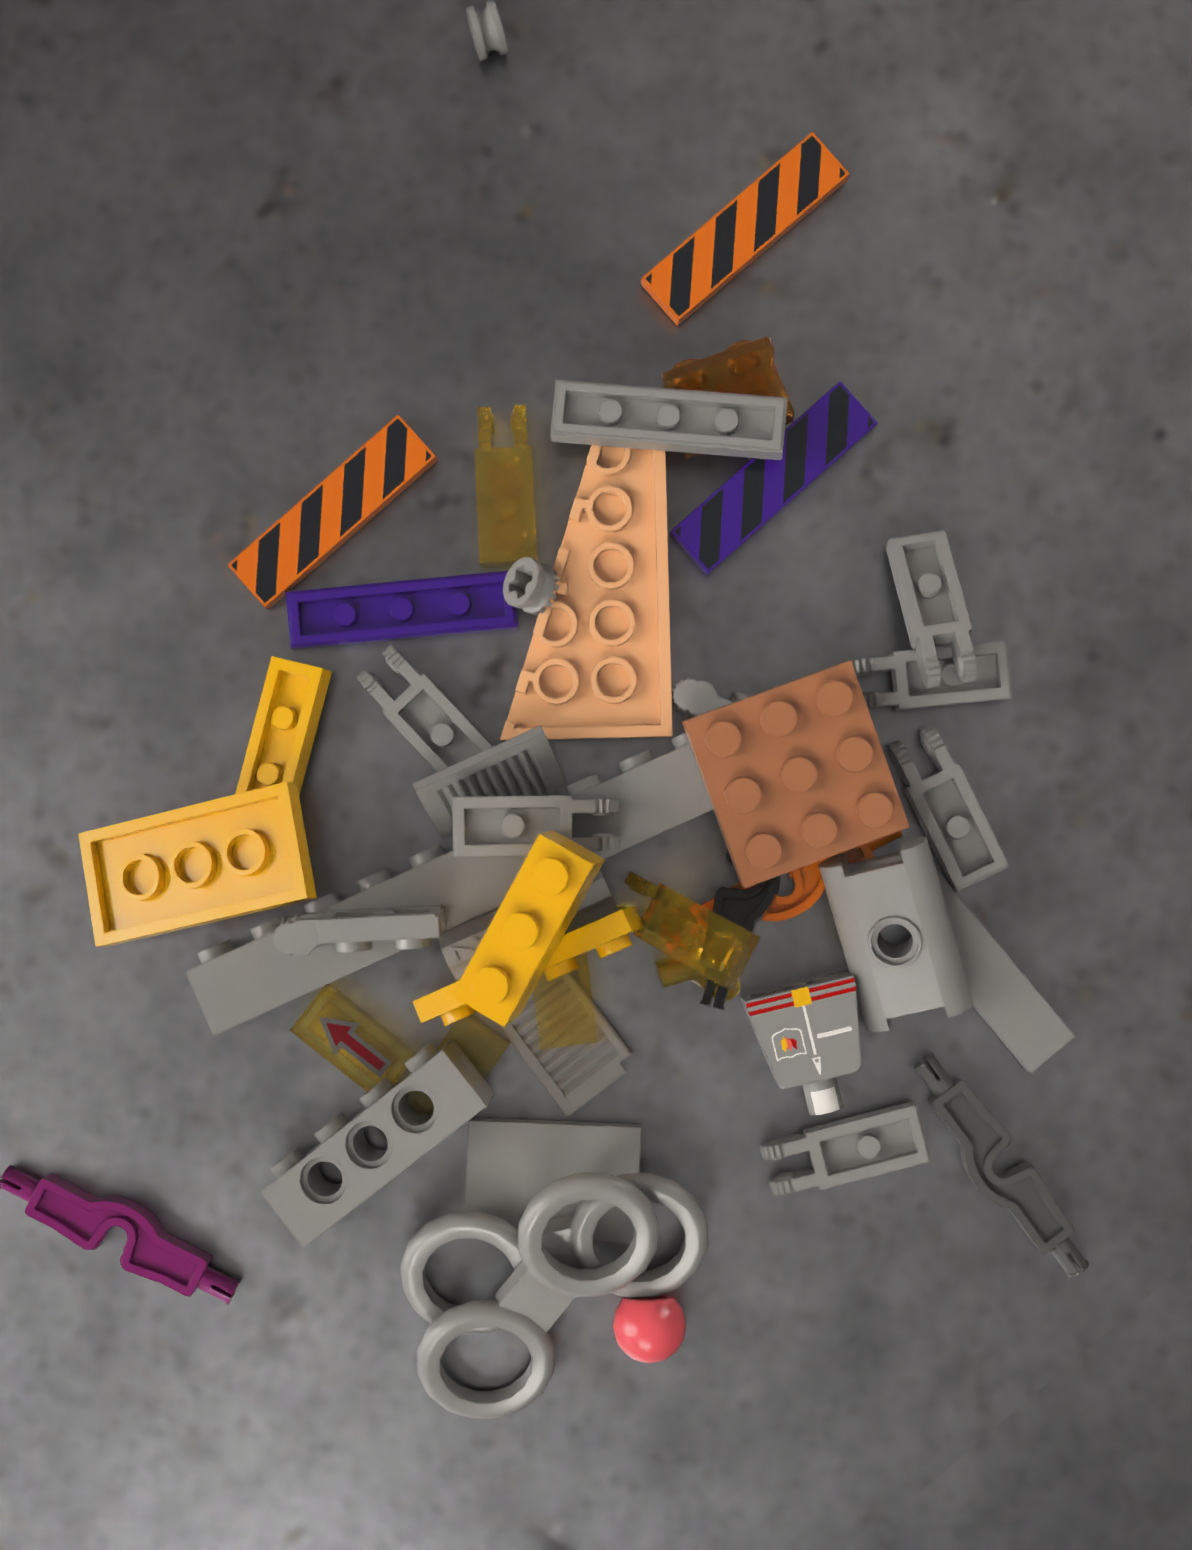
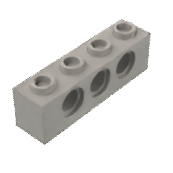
M453 1039L439 1050L433 1042H430L404 1063L410 1071L405 1077L394 1085L387 1077L381 1080L359 1098L365 1107L350 1120L346 1118L343 1112L339 1113L314 1134L320 1142L305 1155L296 1147L269 1169L275 1178L260 1193L303 1249L488 1106L496 1093ZM416 1090L427 1094L433 1103V1113L422 1115L415 1112L408 1102V1093ZM373 1126L383 1131L388 1141V1147L386 1149H376L370 1146L364 1137V1127ZM325 1161L336 1165L342 1174V1183L334 1184L327 1181L320 1172V1162Z

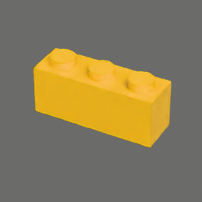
M554 830L540 833L451 996L503 1027L520 1016L605 859Z

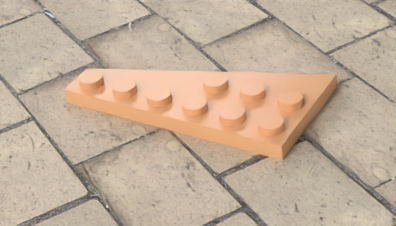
M591 445L578 492L570 511L565 534L553 569L557 572L556 576L559 577V581L555 583L559 585V590L553 591L557 596L556 599H550L552 603L550 608L545 606L546 611L544 613L539 612L500 741H507L540 725L547 740L670 738L673 736L666 451Z

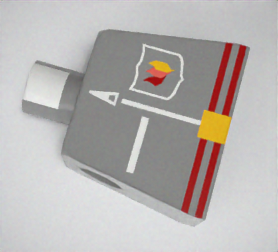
M841 971L741 995L740 998L744 1010L778 1086L781 1089H789L802 1085L810 1115L827 1114L843 1108L836 1077L861 1070L857 995L854 975L847 971Z

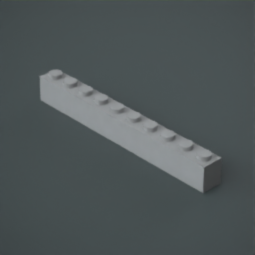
M686 732L671 739L675 750L654 759L649 749L620 762L619 765L623 773L605 782H602L598 773L567 786L569 794L572 795V800L620 799V813H613L611 816L572 813L573 837H591L593 834L609 833L613 836H620V850H590L605 859L713 810ZM439 844L410 857L409 860L413 869L393 878L388 868L383 869L356 882L360 893L339 901L336 892H333L303 907L306 912H323L330 910L442 905V908L445 907L446 928L444 931L499 907L527 856L453 857V850L445 854ZM280 916L251 929L254 941L234 949L229 939L198 953L202 964L185 971L212 1034L215 1036L404 949H397L395 940L372 941V949L345 953L337 952L336 943L319 944L308 956L296 957L295 954L291 957L287 954L282 956L281 952H276L277 949L272 947L274 943L271 941L273 938L271 933L276 930L275 926L280 925L284 920V917Z

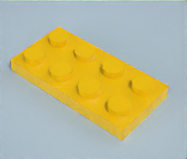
M286 781L78 833L96 947H109L317 899L297 783Z

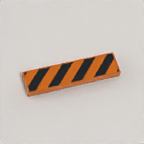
M812 131L641 278V285L671 320L679 326L846 183L850 173Z
M398 414L227 564L228 567L260 603L269 610L286 595V592H290L438 461L436 456Z

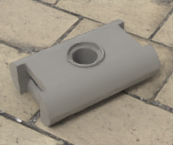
M925 836L903 838L900 852L851 864L848 863L846 853L828 858L818 865L850 974L854 975L857 1000L867 1031H890L891 1018L945 1007L947 1018H950L972 1008L974 1004L929 843ZM890 924H898L909 930L912 937L902 944H893L886 941L880 931Z

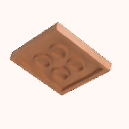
M851 660L682 721L740 885L744 889L910 827Z

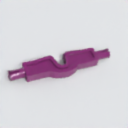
M9 1165L1 1176L3 1179L0 1180V1189L28 1202L25 1208L27 1216L53 1228L84 1250H95L102 1245L104 1238L108 1236L112 1227L118 1226L124 1229L127 1234V1241L123 1254L120 1257V1264L125 1271L161 1283L187 1297H190L198 1288L225 1302L227 1305L231 1302L241 1281H236L209 1267L212 1261L210 1253L164 1231L157 1217L136 1201L120 1196L97 1197L54 1174H48L39 1181L14 1168L12 1165Z

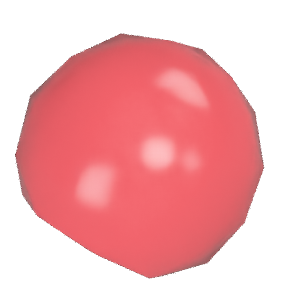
M662 1294L652 1298L623 1297L615 1309L612 1326L615 1340L625 1354L636 1361L652 1364L665 1361L678 1351L685 1338L686 1320L682 1307L675 1297L669 1294Z

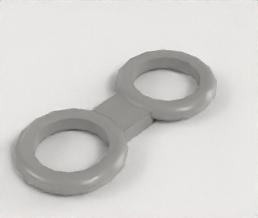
M631 1173L616 1176L630 1181L651 1202L663 1205L675 1214L685 1230V1238L679 1252L667 1264L644 1271L626 1287L610 1293L626 1298H652L680 1288L699 1270L708 1248V1223L696 1198L676 1181L652 1173ZM581 1200L574 1215L549 1220L542 1233V1241L547 1252L558 1262L576 1269H596L610 1264L611 1262L601 1255L594 1243L593 1232L598 1220L615 1205L601 1200ZM480 1211L451 1212L427 1222L408 1242L400 1264L403 1291L415 1312L428 1322L433 1323L448 1309L457 1306L448 1303L433 1291L426 1279L425 1272L428 1257L439 1246L455 1239L475 1238L493 1244L506 1254L515 1271L523 1261V1258L518 1249V1230L505 1219ZM476 1328L460 1335L489 1334L499 1328Z
M575 1173L550 1182L532 1197L518 1224V1249L523 1261L495 1294V1300H473L450 1308L428 1326L417 1349V1373L427 1394L446 1410L472 1419L500 1418L524 1409L540 1396L554 1373L555 1346L548 1330L572 1301L578 1296H602L624 1288L647 1269L657 1250L659 1221L649 1198L630 1181L608 1173ZM581 1200H601L618 1206L631 1218L634 1225V1237L626 1252L614 1262L596 1269H576L558 1262L547 1252L542 1241V1233L549 1219L563 1207ZM496 1327L514 1333L526 1343L532 1356L525 1373L511 1385L494 1391H475L460 1386L447 1376L440 1362L443 1352L451 1341L460 1334L476 1328Z

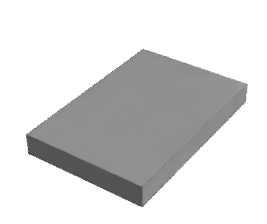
M473 1117L468 1121L465 1212L480 1211L505 1219L518 1230L519 1221L530 1199L552 1181L575 1173H608L613 1176L640 1173L641 1124ZM579 1202L563 1207L549 1220L574 1215ZM614 1206L598 1220L593 1232L594 1242L630 1244L634 1237V1225L626 1213L618 1206Z

